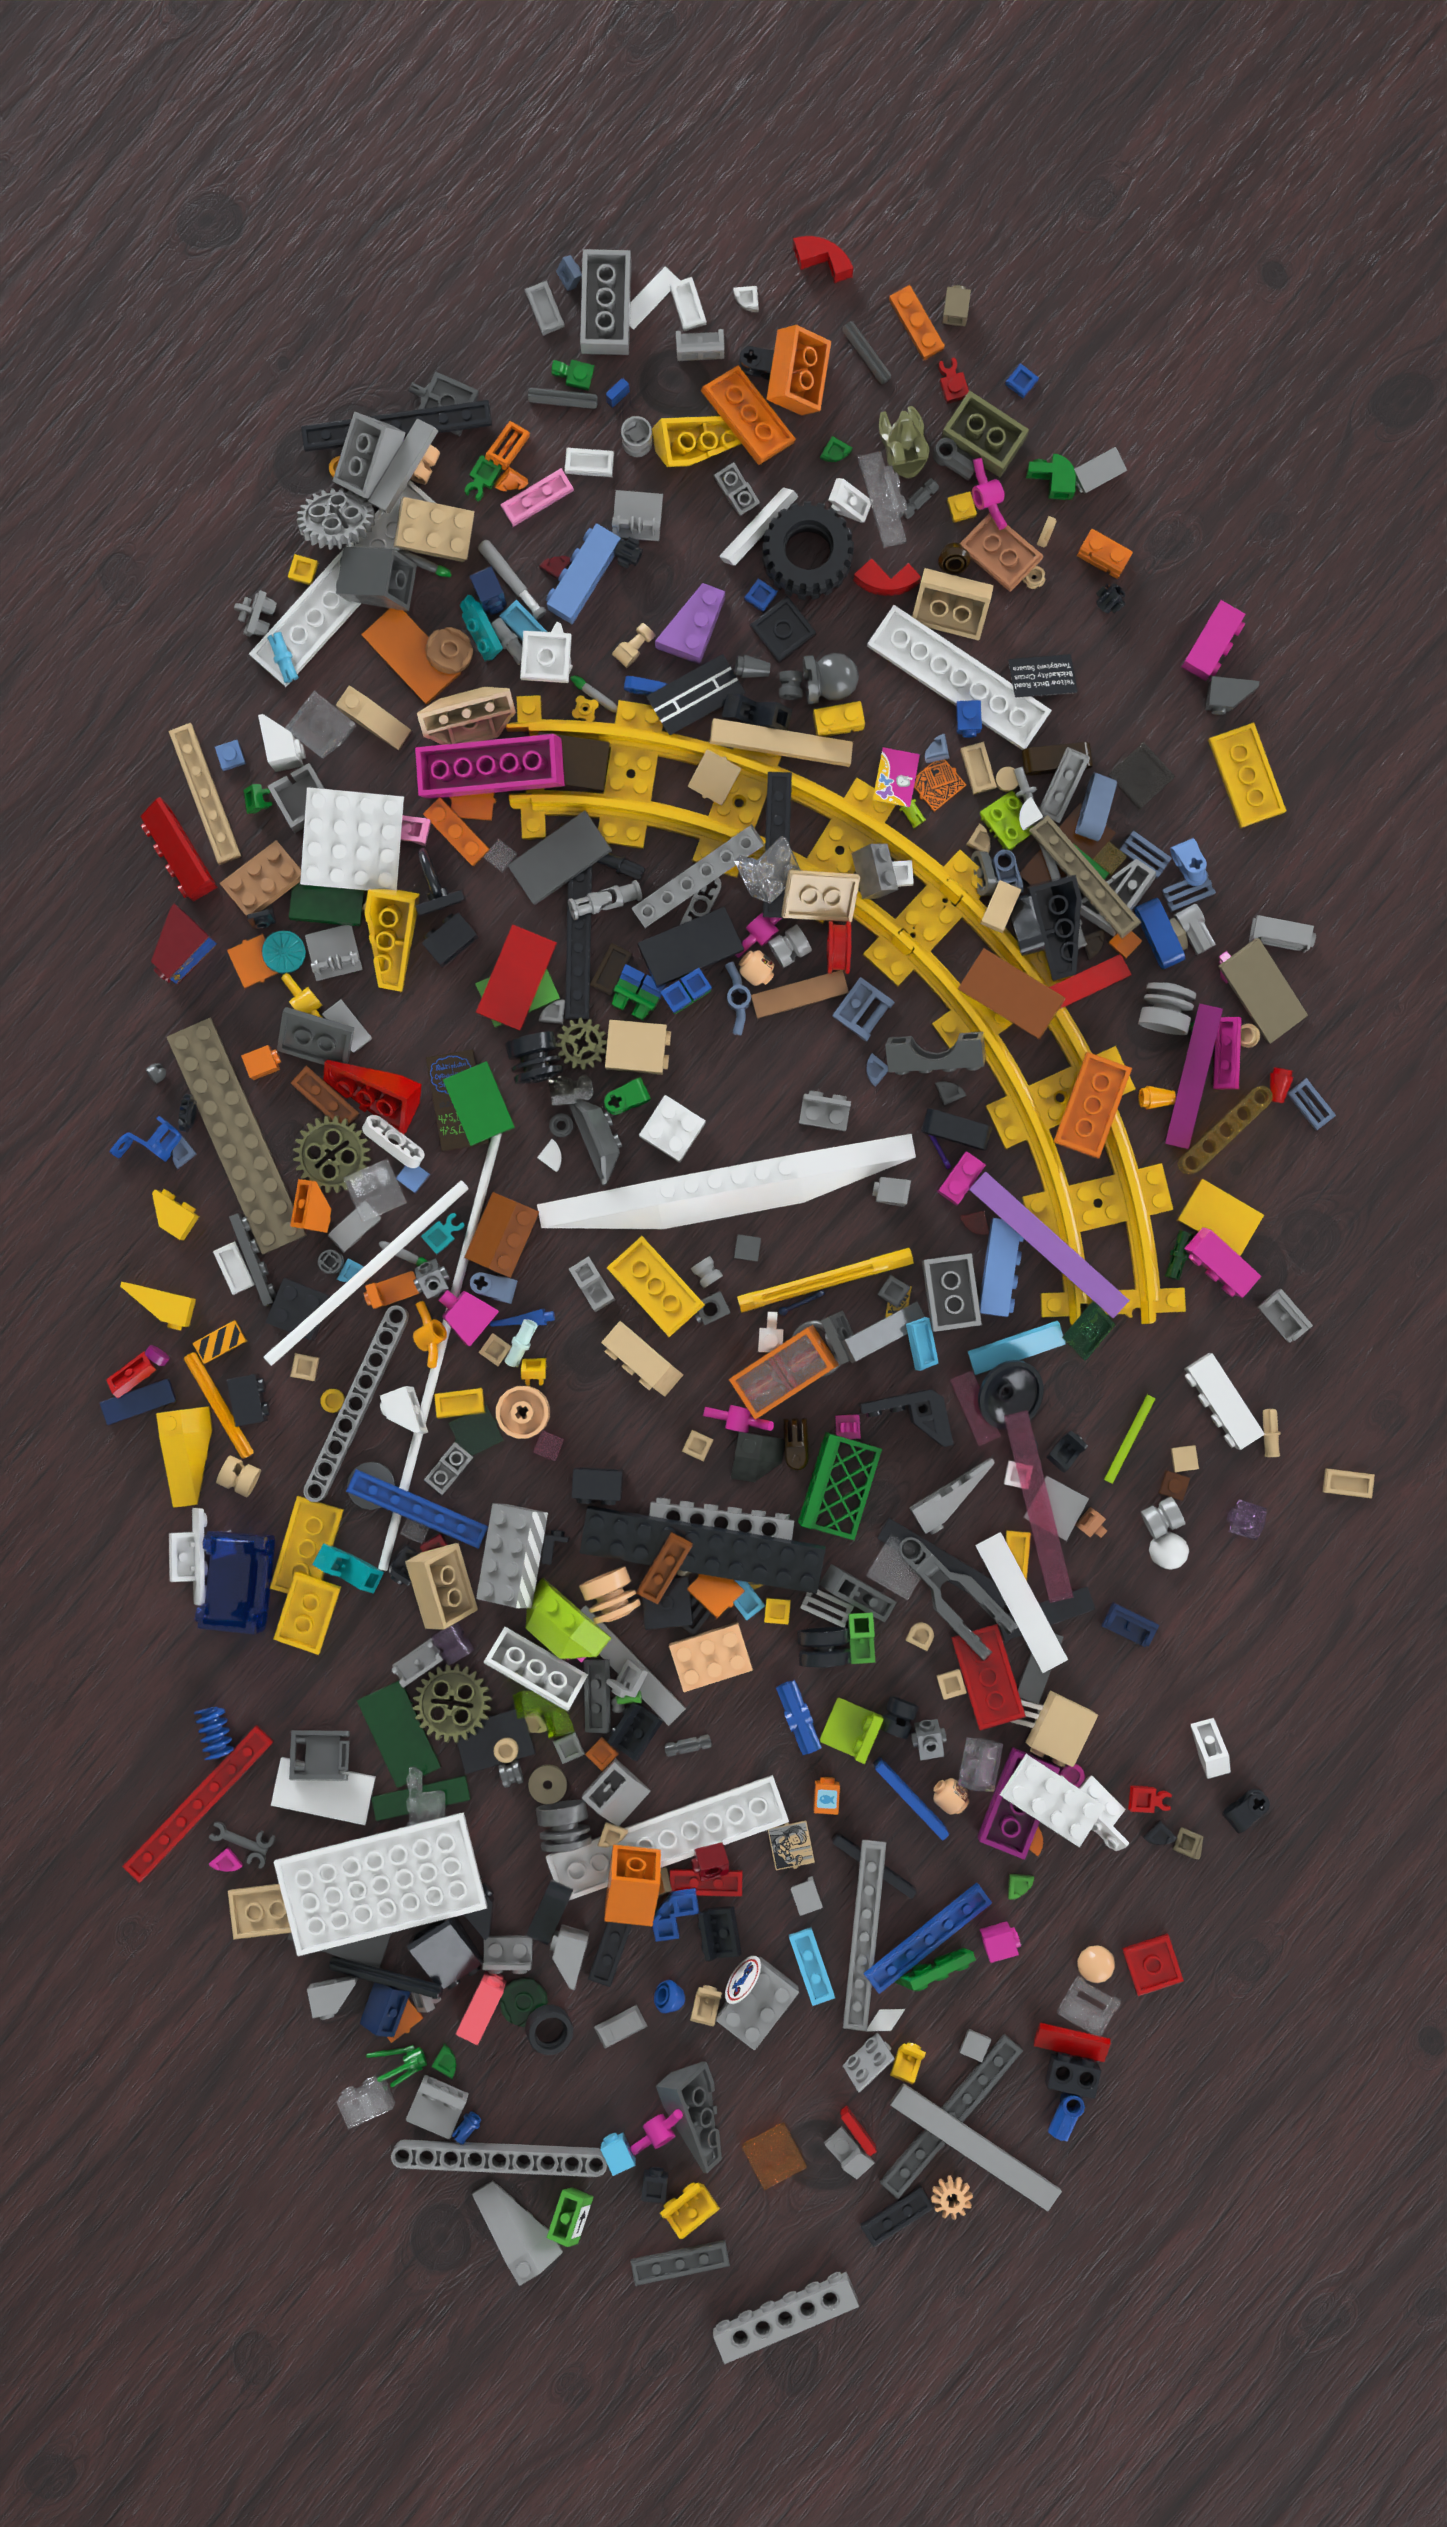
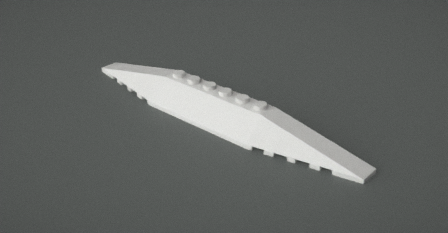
M912 1134L655 1180L537 1204L541 1228L668 1229L804 1203L916 1157Z

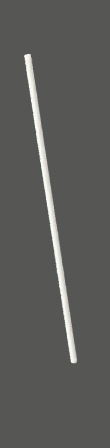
M502 1133L490 1139L451 1288V1293L456 1297L461 1292L469 1261L464 1256L479 1223ZM444 1319L442 1324L446 1329L447 1338L437 1345V1367L430 1368L420 1406L425 1424L451 1327ZM415 1432L413 1433L399 1488L406 1491L409 1490L423 1434ZM394 1512L392 1513L378 1569L384 1571L388 1570L402 1517Z

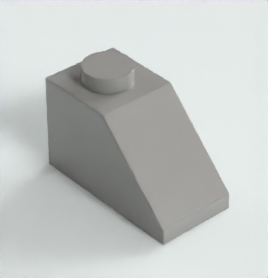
M881 1177L879 1182H874L872 1196H876L875 1202L904 1207L907 1205L911 1180Z
M346 1976L310 1984L307 1992L312 2017H320V2020L334 2017V2014L338 2012L359 1978Z

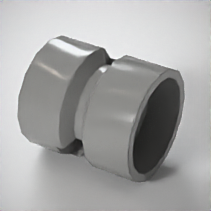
M632 416L626 419L621 428L622 446L630 456L642 457L652 447L651 425L645 418L640 416Z
M797 924L786 930L785 936L778 935L768 941L770 949L783 968L795 962L796 956L801 958L812 951L807 938Z
M1172 1497L1161 1501L1159 1508L1151 1506L1141 1511L1144 1523L1154 1539L1167 1534V1528L1174 1530L1185 1525L1182 1513Z

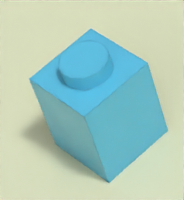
M624 2132L618 2135L617 2133H612L603 2139L601 2152L613 2176L635 2166L636 2158L630 2150V2145Z

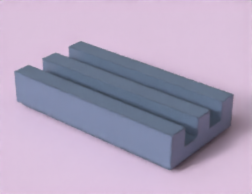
M1135 831L1130 834L1119 850L1120 853L1131 861L1138 859L1156 871L1155 878L1160 876L1172 859ZM1134 839L1135 841L1140 843L1142 846H1144L1149 851L1154 853L1156 856L1161 858L1164 862L1162 863L1161 861L1156 859L1154 856H1152L1147 851L1142 849L1140 846L1135 844L1132 840ZM1128 846L1158 866L1159 869H1154L1126 848Z
M1208 873L1207 879L1202 885L1194 886L1173 896H1170L1169 893L1189 885L1186 880L1162 890L1170 912L1216 893L1212 888V882L1208 878ZM1205 887L1207 888V892L1173 905L1172 901Z
M1307 1078L1287 1093L1315 1131L1336 1116ZM1302 1087H1306V1089L1310 1092L1313 1098L1317 1101V1103L1328 1115L1327 1117H1324L1321 1114L1318 1108L1302 1090ZM1296 1092L1301 1096V1098L1309 1106L1312 1112L1320 1120L1319 1123L1315 1120L1312 1114L1308 1111V1109L1297 1097V1095L1295 1094Z

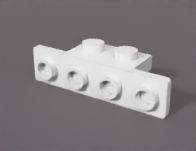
M192 1508L193 1532L169 1533L170 1582L193 1581V1602L195 1605L201 1606L205 1605V1600L208 1598V1588L205 1585L208 1565L204 1561V1551H207L208 1546L207 1538L204 1537L207 1515L202 1508Z
M1092 1775L1087 1777L1079 1789L1106 1806L1091 1830L1096 1832L1104 1840L1105 1844L1114 1851L1126 1848L1129 1842L1113 1827L1126 1809Z

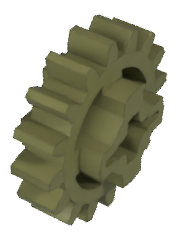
M579 1018L578 1024L570 1020L571 1027L563 1026L564 1035H557L562 1040V1042L556 1044L557 1048H562L558 1055L559 1057L566 1056L564 1063L567 1065L572 1062L573 1069L581 1065L584 1071L587 1064L593 1069L595 1068V1060L600 1063L602 1062L600 1054H606V1050L602 1048L607 1045V1041L602 1040L606 1033L605 1031L599 1033L600 1025L597 1024L593 1027L591 1019L586 1024L583 1023L582 1018ZM582 1029L581 1033L575 1036L570 1035L573 1031ZM591 1032L596 1035L598 1045L591 1042ZM585 1037L588 1047H583L579 1052V1046L576 1042H581ZM566 1044L573 1046V1057L568 1053ZM588 1053L594 1054L592 1057L582 1060L584 1055Z

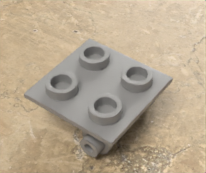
M616 490L612 533L623 539H628L630 536L636 540L659 541L663 494Z
M343 925L305 935L312 962L311 968L315 974L316 981L363 970L352 926Z
M878 2032L869 2038L842 2065L858 2092L863 2090L895 2059L890 2052L892 2048L886 2041H883Z

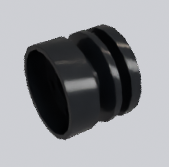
M553 1031L530 1034L505 1043L509 1060H520L521 1062L511 1068L513 1073L523 1072L513 1077L515 1084H535L549 1080L563 1072L562 1065L551 1066V1064L560 1061V1057L548 1056V1052L557 1048Z

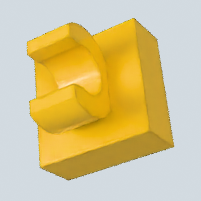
M546 1358L522 1359L521 1379H525L527 1386H530V1379H538L539 1385H543V1381L546 1379Z

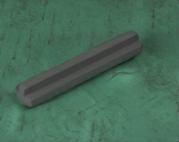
M852 321L845 324L842 329L843 333L879 383L885 384L891 379L890 372Z
M529 388L528 401L532 403L595 409L598 404L596 394Z

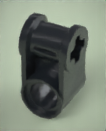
M754 346L744 347L741 350L738 365L746 375L770 380L774 350ZM747 358H751L752 363H747Z
M1251 1789L1237 1801L1227 1806L1222 1815L1237 1833H1242L1269 1810L1270 1801L1261 1790ZM1257 1798L1261 1802L1260 1805L1257 1806L1253 1800Z

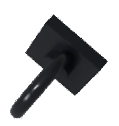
M421 848L418 851V855L431 892L427 894L428 902L416 906L418 914L423 916L466 901L462 890L449 894L447 887L441 888L430 855L425 848Z

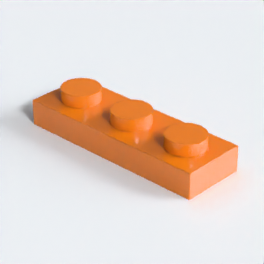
M910 285L889 296L891 305L923 361L944 350L945 345Z
M439 797L423 813L472 866L490 851V848L442 798Z

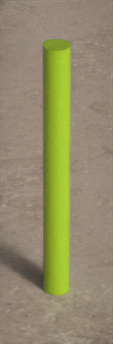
M1146 1395L1104 1479L1105 1481L1113 1484L1155 1401L1154 1397Z

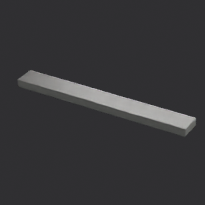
M862 1840L843 2029L867 2031L872 1984L863 1973L874 1965L886 1842Z
M905 2083L900 2086L889 2102L892 2107L1046 2211L1050 2210L1062 2191L1059 2187Z

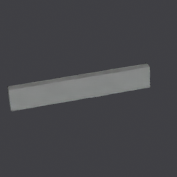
M585 1605L581 1611L593 1621V1617L596 1615L594 1612L590 1613V1608ZM603 1622L598 1623L597 1625L611 1637V1640L599 1653L603 1659L610 1660V1666L618 1674H620L627 1659L633 1660L648 1671L639 1689L642 1699L669 1726L686 1709L684 1705Z

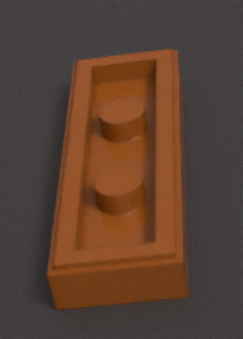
M305 1066L291 1082L298 1091L326 1116H329L332 1121L335 1116H339L340 1123L345 1118H348V1126H350L360 1115L358 1111L308 1066Z
M671 1532L637 1589L636 1594L658 1604L692 1548V1543Z

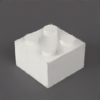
M665 1095L639 1136L680 1163L706 1122Z

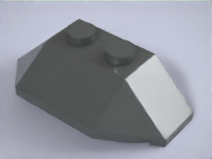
M568 1095L566 1096L567 1102L603 1186L608 1185L620 1156L618 1148L623 1147L618 1134L612 1135L609 1127L613 1125L608 1111L603 1113L601 1107Z

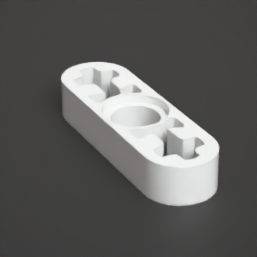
M377 1115L367 1117L362 1126V1130L367 1137L405 1166L417 1168L420 1165L425 1154L418 1145ZM388 1138L396 1140L399 1145L391 1143Z

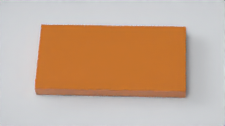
M739 365L702 387L701 392L758 465L794 444L796 438Z
M390 608L361 634L426 706L461 674V672L446 674L431 666L425 652L429 637L403 610Z
M1086 1052L1053 1143L1099 1159L1132 1068Z

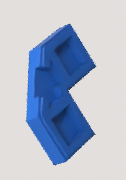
M695 1888L671 1891L656 1910L653 1920L655 1942L678 1939L679 1929L676 1917L699 1914Z

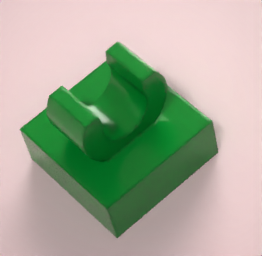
M252 784L244 790L247 814L257 813L272 805V802H265L263 800V795L271 793L269 789H262L261 784Z

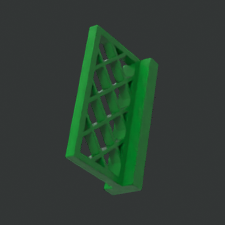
M825 1431L798 1524L809 1529L812 1528L855 1540L882 1449ZM840 1442L849 1444L853 1453L842 1459L837 1452ZM854 1446L860 1447V1449L856 1451ZM865 1450L874 1451L872 1461L863 1465L858 1454ZM855 1456L860 1468L849 1474L843 1462ZM841 1465L846 1476L834 1482L831 1471L834 1467ZM863 1471L867 1478L864 1485L856 1488L851 1477ZM848 1479L854 1490L842 1496L836 1485ZM834 1487L839 1499L827 1505L824 1494L827 1490ZM856 1494L860 1501L857 1508L849 1511L844 1500ZM841 1502L847 1513L835 1519L829 1508ZM827 1510L832 1522L824 1526L816 1524L818 1514ZM847 1517L853 1523L850 1534L842 1532L837 1524ZM835 1525V1527H836L837 1530L832 1529V1528H829V1527Z

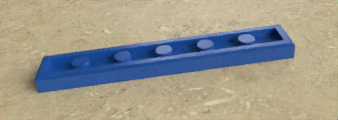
M358 1469L355 1470L346 1490L348 1493L478 1549L488 1529L487 1525Z
M975 1883L863 1974L880 1994L991 1905V1900L980 1885Z

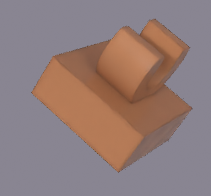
M1091 1507L1075 1524L1077 1528L1089 1537L1095 1533L1102 1538L1107 1532L1102 1526L1106 1519Z

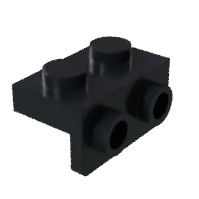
M633 1702L624 1710L622 1720L612 1729L607 1743L618 1748L634 1761H638L663 1723V1720L643 1705Z
M734 1906L708 1908L698 1914V1928L701 1930L702 1936L701 1949L705 1955L706 1962L712 1961L715 1958L738 1957L742 1955Z

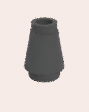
M745 654L737 656L735 675H739L740 678L769 677L770 662Z

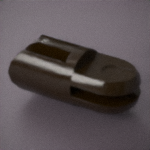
M798 1418L792 1419L793 1442H790L789 1420L783 1419L785 1460L788 1467L792 1470H802L808 1464L807 1418H802L801 1421L802 1442H800Z

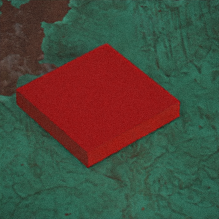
M1168 1934L1122 1948L1138 1996L1184 1981Z

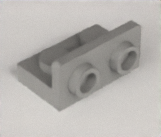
M809 1091V1094L803 1095L799 1124L846 1132L851 1101H846L847 1097L842 1095H833L832 1098L823 1097L822 1092Z
M489 1936V1938L484 1940L483 1970H488V1973L500 1974L503 1973V1970H512L514 1974L527 1973V1970H531L533 1965L532 1938L528 1936Z

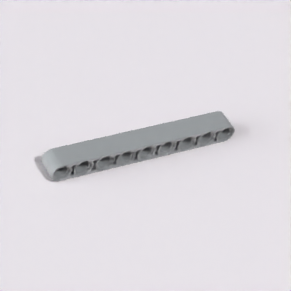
M391 1306L386 1311L303 1490L305 1498L311 1502L321 1501L328 1495L409 1320V1313L402 1306ZM395 1310H400L403 1313V1319L399 1323H394L391 1319V1314ZM386 1331L393 1335V1341L389 1345H385L381 1341V1336ZM375 1353H379L383 1358L382 1364L378 1367L371 1363V1357ZM364 1375H369L373 1381L372 1386L368 1389L361 1385V1379ZM354 1397H359L362 1400V1407L359 1410H354L351 1406V1400ZM345 1418L352 1422V1429L349 1432H345L341 1428V1422ZM334 1440L342 1444V1450L339 1454L331 1450L330 1446ZM324 1462L329 1463L332 1467V1472L328 1476L322 1474L320 1469ZM313 1484L321 1487L322 1493L319 1497H314L310 1492Z
M405 2139L396 2143L391 2155L392 2163L396 2167L403 2169L599 2177L604 2174L607 2168V2162L601 2149L588 2147L475 2142L460 2144L452 2141ZM401 2149L406 2150L409 2153V2157L401 2158L397 2151ZM430 2151L433 2154V2158L425 2159L421 2152ZM454 2152L458 2158L456 2160H449L446 2157V2153ZM478 2153L481 2155L482 2160L473 2161L470 2158V2154ZM502 2154L505 2156L506 2161L497 2162L494 2159V2155ZM520 2155H527L530 2158V2162L521 2163L518 2157ZM551 2156L555 2162L548 2165L542 2161V2158ZM575 2157L579 2163L571 2166L566 2162V2159ZM593 2158H599L603 2164L595 2167L590 2161Z

